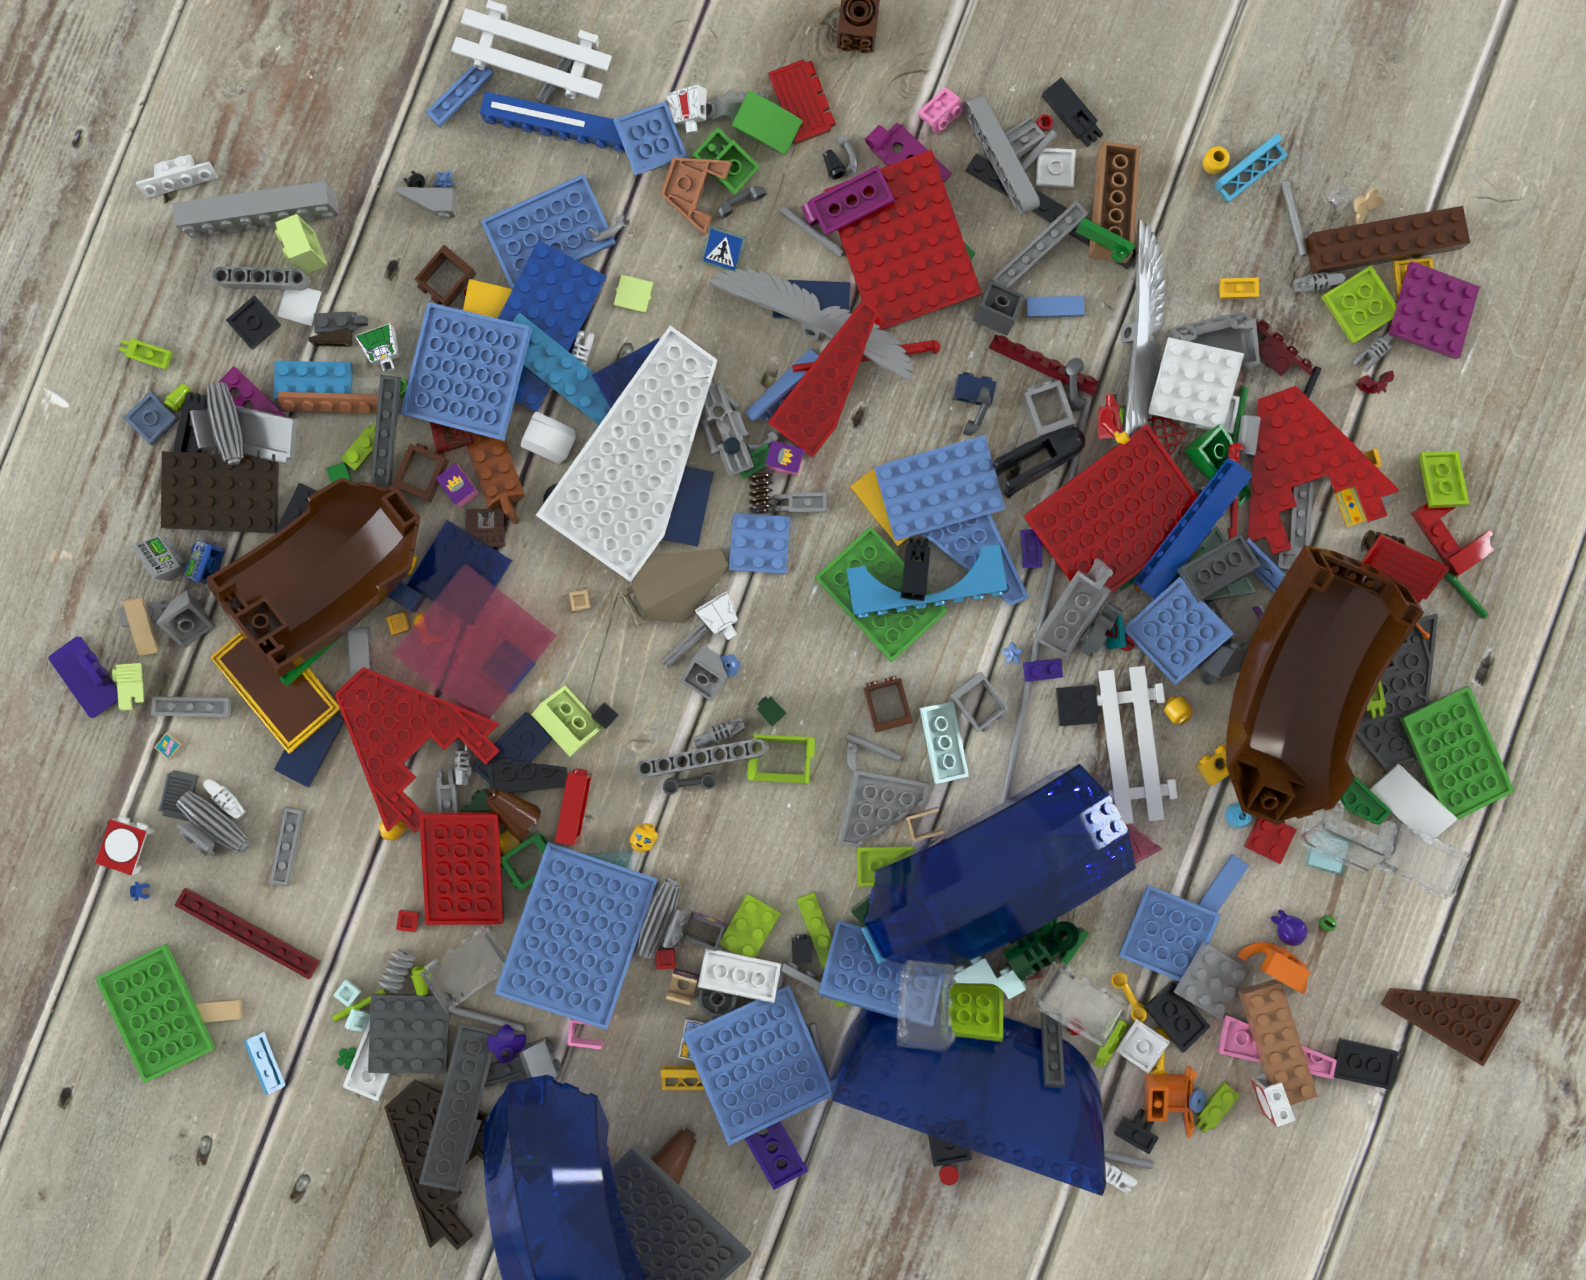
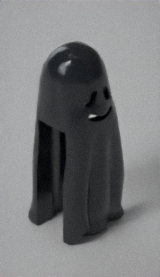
M1064 427L1024 443L996 458L993 467L997 476L1044 449L1047 450L1052 458L1006 482V490H1004L1006 498L1010 499L1021 489L1077 456L1085 447L1086 440L1083 432L1077 427Z

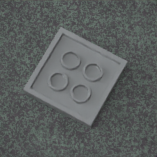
M1203 942L1175 988L1174 993L1221 1020L1250 970Z

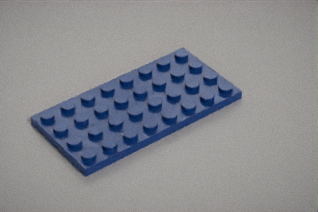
M538 240L498 319L512 322L518 313H521L569 352L607 276ZM523 365L515 401L538 412L551 387Z

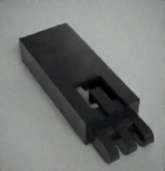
M1062 77L1043 92L1042 98L1077 140L1080 138L1086 147L1091 145L1090 140L1095 142L1097 137L1103 136L1102 131L1096 125L1098 120ZM1078 115L1080 118L1077 121L1083 126L1080 127L1072 117Z
M187 393L185 404H182L173 452H202V449H198L194 428L189 426L191 410H207V395H203L201 399V394L196 393L193 400V393Z
M909 538V544H907L905 550L900 598L918 601L925 600L931 547H928L929 540H924L923 546H921V539H917L916 545H914L913 538Z

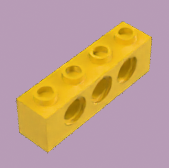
M1225 744L1215 748V753L1209 756L1207 754L1198 760L1200 763L1195 765L1208 785L1214 786L1229 775L1226 767ZM1218 758L1223 762L1222 767L1219 769L1215 766Z

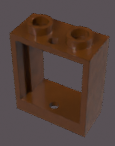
M443 245L414 280L418 283L417 288L424 294L429 292L433 296L431 299L436 304H443L449 307L468 285L469 279L472 280L475 277L476 272L447 246ZM448 259L465 274L443 298L426 282L443 262Z
M417 443L416 446L410 444L392 486L432 503L439 486L436 477L446 470L449 460L444 458L445 454L434 450V453L427 451L428 447ZM415 452L439 461L426 492L403 482Z
M895 675L885 678L884 683L878 684L877 680L866 683L867 687L863 688L875 733L913 723L901 678L897 679ZM897 684L905 716L878 723L869 691Z

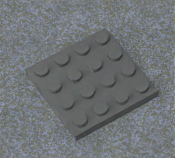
M372 993L368 1073L447 1074L450 995L426 994L418 996L417 994Z

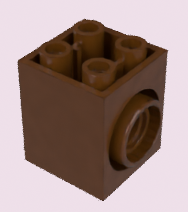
M841 0L837 48L842 51L874 52L880 0Z

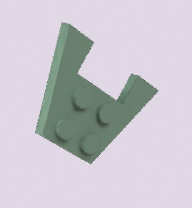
M1218 527L1203 540L1189 557V560L1203 548L1208 552L1226 542ZM1245 576L1205 598L1204 601L1255 594L1256 590L1248 577Z

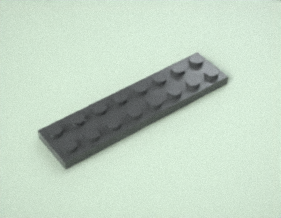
M460 1023L419 1184L459 1192L493 1052L487 1046V1040L489 1036H497L498 1031Z

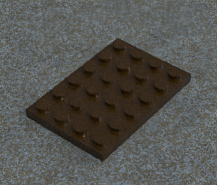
M162 451L161 528L275 533L278 527L279 462L262 459L260 456L257 458L252 455H243V459L240 460L239 464L228 465L227 462L223 461L221 454Z

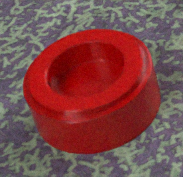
M947 1164L940 1168L939 1177L943 1184L950 1186L958 1181L959 1173L954 1165Z

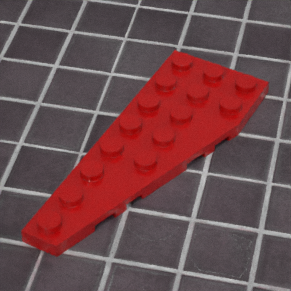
M864 299L858 304L767 421L799 448L804 449V452L812 458L838 425L841 412L843 411L845 401L879 312Z

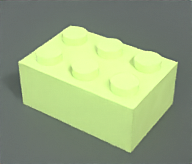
M295 214L275 222L277 230H275L276 235L284 244V248H282L283 253L287 259L291 260L292 264H296L298 269H302L308 274L328 266L315 231L300 216Z

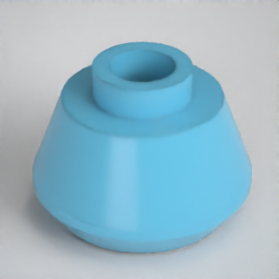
M1239 802L1231 804L1226 810V820L1233 828H1245L1252 820V815L1242 812Z

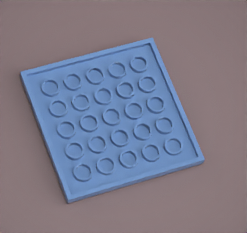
M428 302L400 414L505 441L533 328Z
M789 985L776 991L774 1003L754 1000L682 1033L728 1146L835 1095Z

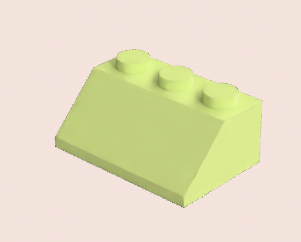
M563 686L543 701L531 714L569 757L604 728L591 717L592 714L566 686Z

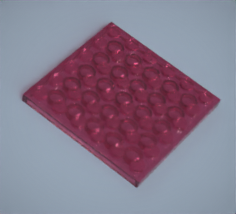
M465 563L392 654L460 707L490 719L557 635Z

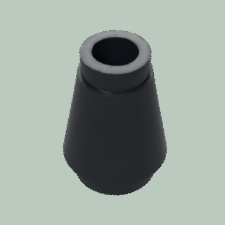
M832 149L825 151L823 157L828 176L833 180L843 177L846 173L844 164Z

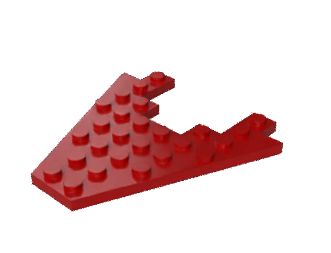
M1297 386L1258 399L1257 417H1260L1261 421L1256 456L1253 457L1247 539L1250 538L1254 542L1266 538L1272 555L1290 550L1291 546L1279 513L1297 507L1292 488L1326 476L1330 479L1334 493L1354 487L1367 523L1388 516L1381 498L1399 492L1398 488Z
M362 667L334 694L387 832L401 819L414 833L420 829L419 814L423 811L404 792L417 777L404 763L431 737L443 750H446L454 741L460 738L484 764H487L500 752L487 737L500 725L498 722L365 667Z

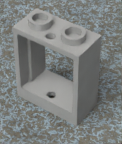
M1054 379L1043 383L1044 386L1039 388L1036 386L1025 389L1026 392L1022 395L1036 438L1058 431L1064 427H1072L1076 424L1061 380L1056 382ZM1056 388L1066 419L1042 427L1031 397Z
M978 672L949 694L976 732L988 730L992 726L991 722L995 719L1001 720L1007 715L1006 711L1009 709L982 672ZM981 682L1000 708L978 724L959 698Z

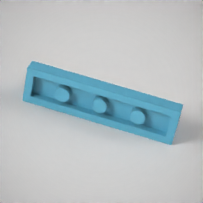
M1278 133L1214 184V187L1227 203L1288 156L1279 144L1282 137ZM1273 148L1280 154L1278 159H1269V151ZM1255 162H1265L1264 170H1254ZM1240 174H1250L1249 182H1239ZM1227 184L1235 185V193L1231 196L1223 188Z

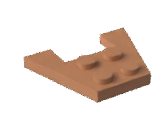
M672 158L660 195L703 234H707L713 216L696 209L709 173L726 180L733 161Z

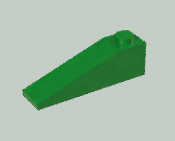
M1219 424L1195 438L1184 452L1193 465L1210 481L1228 458V449L1233 441L1223 425ZM1248 485L1243 487L1238 494V508L1251 496Z

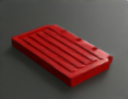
M804 59L768 72L780 107L803 120L794 138L795 145L830 132V127L836 125L832 112L824 113L830 107L825 94L818 95L823 92L819 78L817 76L813 77L817 74L812 61L805 62Z
M1383 534L1379 535L1361 561L1408 587L1418 603L1422 599L1426 600L1449 570L1447 565Z

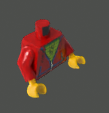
M1117 394L1106 395V406L1099 407L1098 438H1115L1118 443L1125 444L1130 441L1129 435L1123 431L1125 405H1118Z

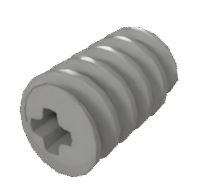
M398 949V952H391L395 959H388V962L392 966H385L384 968L388 973L381 974L385 980H378V983L383 988L393 993H400L398 989H401L403 987L402 982L406 981L405 975H408L410 972L408 968H411L413 966L412 961L416 960L414 954L403 949Z

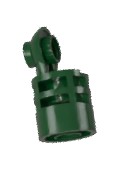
M1061 921L1056 923L1047 935L1042 937L1034 929L1003 948L1002 951L1020 981H1024L1054 963L1056 955L1072 950L1079 941V931L1073 923ZM1068 935V938L1065 941H1062V938Z

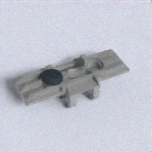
M722 383L709 387L703 406L706 420L701 421L699 425L703 427L711 448V455L721 454L729 477L754 468L743 439H747L750 436L745 429L740 411H732ZM716 407H720L724 410L722 416L716 417L713 414V410ZM716 423L722 436L723 444L717 445L710 427L711 424Z

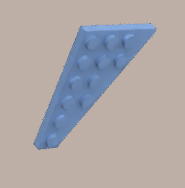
M990 514L921 533V535L968 572L979 555L980 547L1000 544L1007 590L999 597L1010 606L1029 598Z

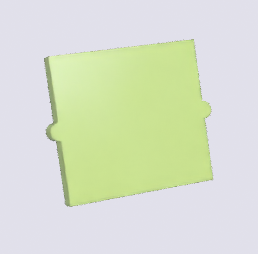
M621 275L618 288L615 289L617 293L613 305L646 313L649 300L652 299L650 295L654 283Z

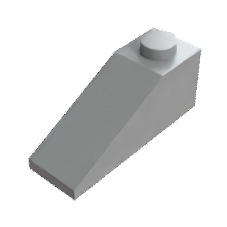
M395 187L399 197L441 219L456 217V193L452 188Z

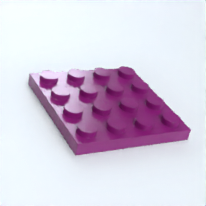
M1413 261L1408 263L1388 335L1455 360L1459 359L1480 286Z

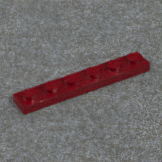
M994 335L989 349L1069 385V375L1066 372V366L1062 365L1059 361L1044 357L1040 352L1031 351L1022 344L1009 341L1005 336ZM1078 373L1077 389L1093 396L1099 381L1090 375Z

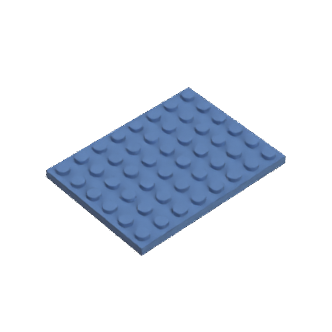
M547 842L494 994L607 1030L658 879Z

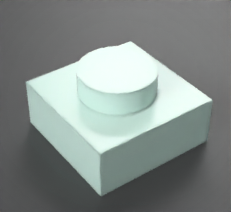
M346 979L333 996L349 1007L362 990Z
M351 1009L344 1027L348 1030L365 1032L370 1020V1012Z

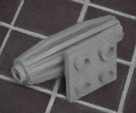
M212 383L206 386L207 410L190 411L198 449L218 448L224 462H227L228 465H236L243 459L242 432L236 406L226 383Z
M191 791L184 793L177 801L176 806L191 822L184 826L178 824L177 828L181 830L178 834L189 843L194 841V847L205 856L208 853L212 856L216 854L213 852L215 843L235 854L238 852L243 853L249 847V838L233 820L209 801Z
M670 877L667 880L663 879L653 895L634 952L636 954L652 959L663 940L664 944L662 947L665 948L678 947L679 944L683 943L685 938L684 932L692 921L691 914L693 910H676L681 886L678 885V880Z

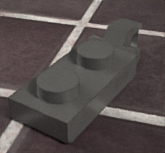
M357 312L314 313V332L316 334H323L343 328H348L354 332V330H358V326H368V318L366 316H357Z

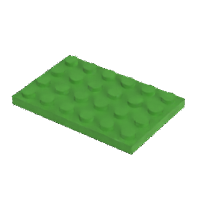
M870 526L814 578L888 660L893 662L948 610L944 605L934 606V603L926 604V608L915 609V606L907 607L908 611L896 612V609L888 610L889 614L877 615V612L869 613L870 617L858 618V615L853 616L846 569L866 566L867 571L880 583L901 592L904 562ZM928 588L926 589V595L933 594Z
M1464 686L1400 717V721L1433 796L1457 820L1515 792L1470 686Z
M168 944L162 945L95 978L143 1083L216 1049Z

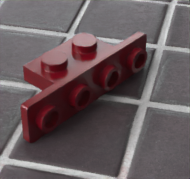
M1258 318L1256 319L1257 329L1266 336L1258 345L1259 356L1281 377L1294 363L1299 365L1309 375L1313 372V364L1307 358L1302 359L1294 346H1288L1284 343L1285 339L1278 332L1274 334L1269 329L1270 325L1262 319L1260 321Z

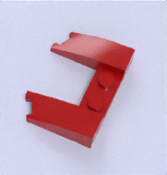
M1428 502L1411 512V515L1454 576L1461 575L1494 551V548H1491L1489 536H1492L1491 530L1486 531L1460 549L1440 519L1456 507L1429 508Z

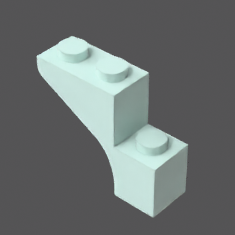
M978 955L970 960L971 963L967 966L962 964L953 969L954 973L951 976L955 983L994 984L1004 991L1008 999L1026 990L1025 983L1020 981L1009 966L999 971L1000 974L997 975L986 955L983 957Z

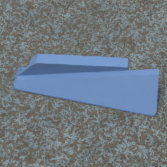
M809 349L793 365L814 362L818 355L812 349ZM791 366L745 412L752 421H755V419H765L768 421L806 371L793 373Z

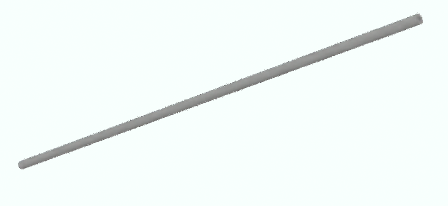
M1084 398L1085 405L1082 408L1078 426L1084 435L1092 401L1088 398ZM1081 452L1071 459L1067 482L1076 476ZM1052 556L1035 635L1047 617L1057 569V563ZM1035 639L1033 641L1030 661L1038 660L1041 643ZM1025 681L998 813L1006 812L1033 681Z

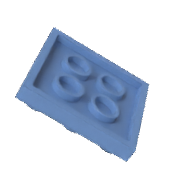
M666 101L613 120L635 176L671 163L672 158L687 157Z
M733 513L729 570L786 574L790 517Z

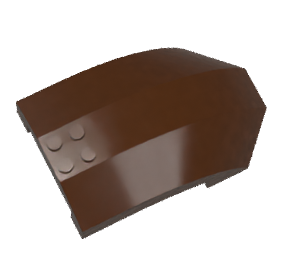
M339 478L307 498L308 509L289 525L244 556L207 577L209 589L233 625L256 655L278 679L328 647L356 626L384 601L411 570L420 516L397 487L389 486L388 488L377 486L374 483L363 481L359 483L349 481L346 478Z

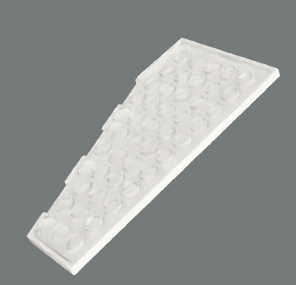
M670 325L536 516L632 582L665 535L717 359Z

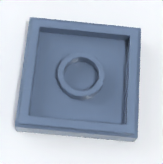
M151 391L124 417L152 446L179 420Z

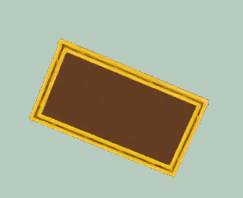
M240 632L210 657L288 754L292 753L340 712L335 698L309 667L287 687L256 655Z

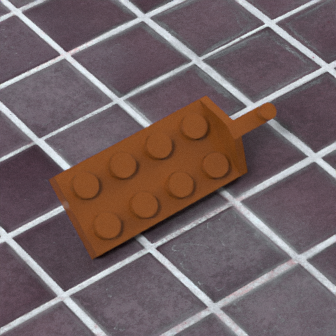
M471 432L472 442L466 444L487 507L489 509L503 508V512L512 523L518 524L519 518L514 504L525 497V493L506 439L503 441Z

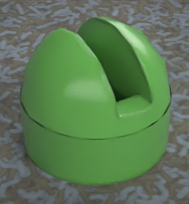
M1325 915L1320 918L1319 926L1322 930L1330 932L1336 928L1337 924L1333 917ZM1327 920L1328 922L1332 923V926L1330 927L1324 922Z

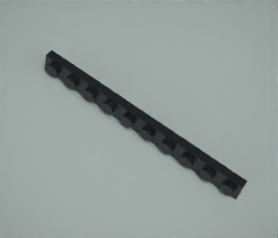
M976 153L965 172L1010 198L991 162ZM1034 188L1039 197L1040 205L1038 208L1031 210V212L1052 223L1067 208ZM1077 227L1069 233V235L1090 246V239L1075 232ZM1133 249V254L1126 263H1116L1127 269L1136 255V250Z

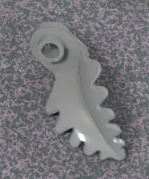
M728 91L723 97L717 96L707 102L706 118L714 121L725 115L734 121L746 97L744 91H740L737 96L733 91ZM758 91L755 92L765 99L768 98V95L760 92V94Z

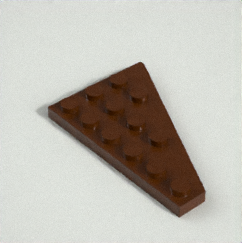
M1390 988L1381 1002L1382 1006L1483 1067L1521 1004V1001L1516 998Z

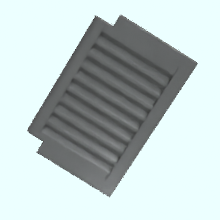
M173 770L172 774L167 773L158 811L163 812L162 816L188 821L176 806V803L187 791L195 792L198 780L197 775Z

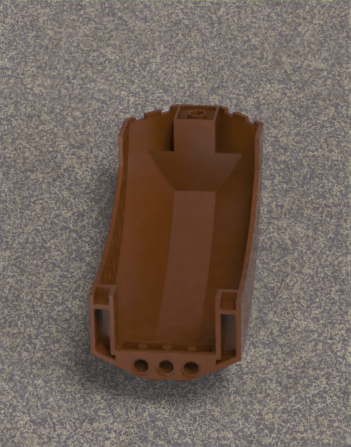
M1304 545L1275 591L1258 624L1242 664L1233 695L1227 728L1226 767L1242 812L1279 825L1285 823V820L1297 817L1299 819L1313 815L1314 811L1333 809L1355 779L1348 760L1369 701L1390 662L1424 613L1408 587L1372 566L1339 552Z

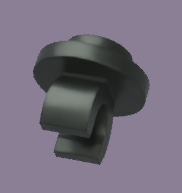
M411 171L412 175L408 179L404 178L407 187L423 188L425 185L424 176L415 171Z

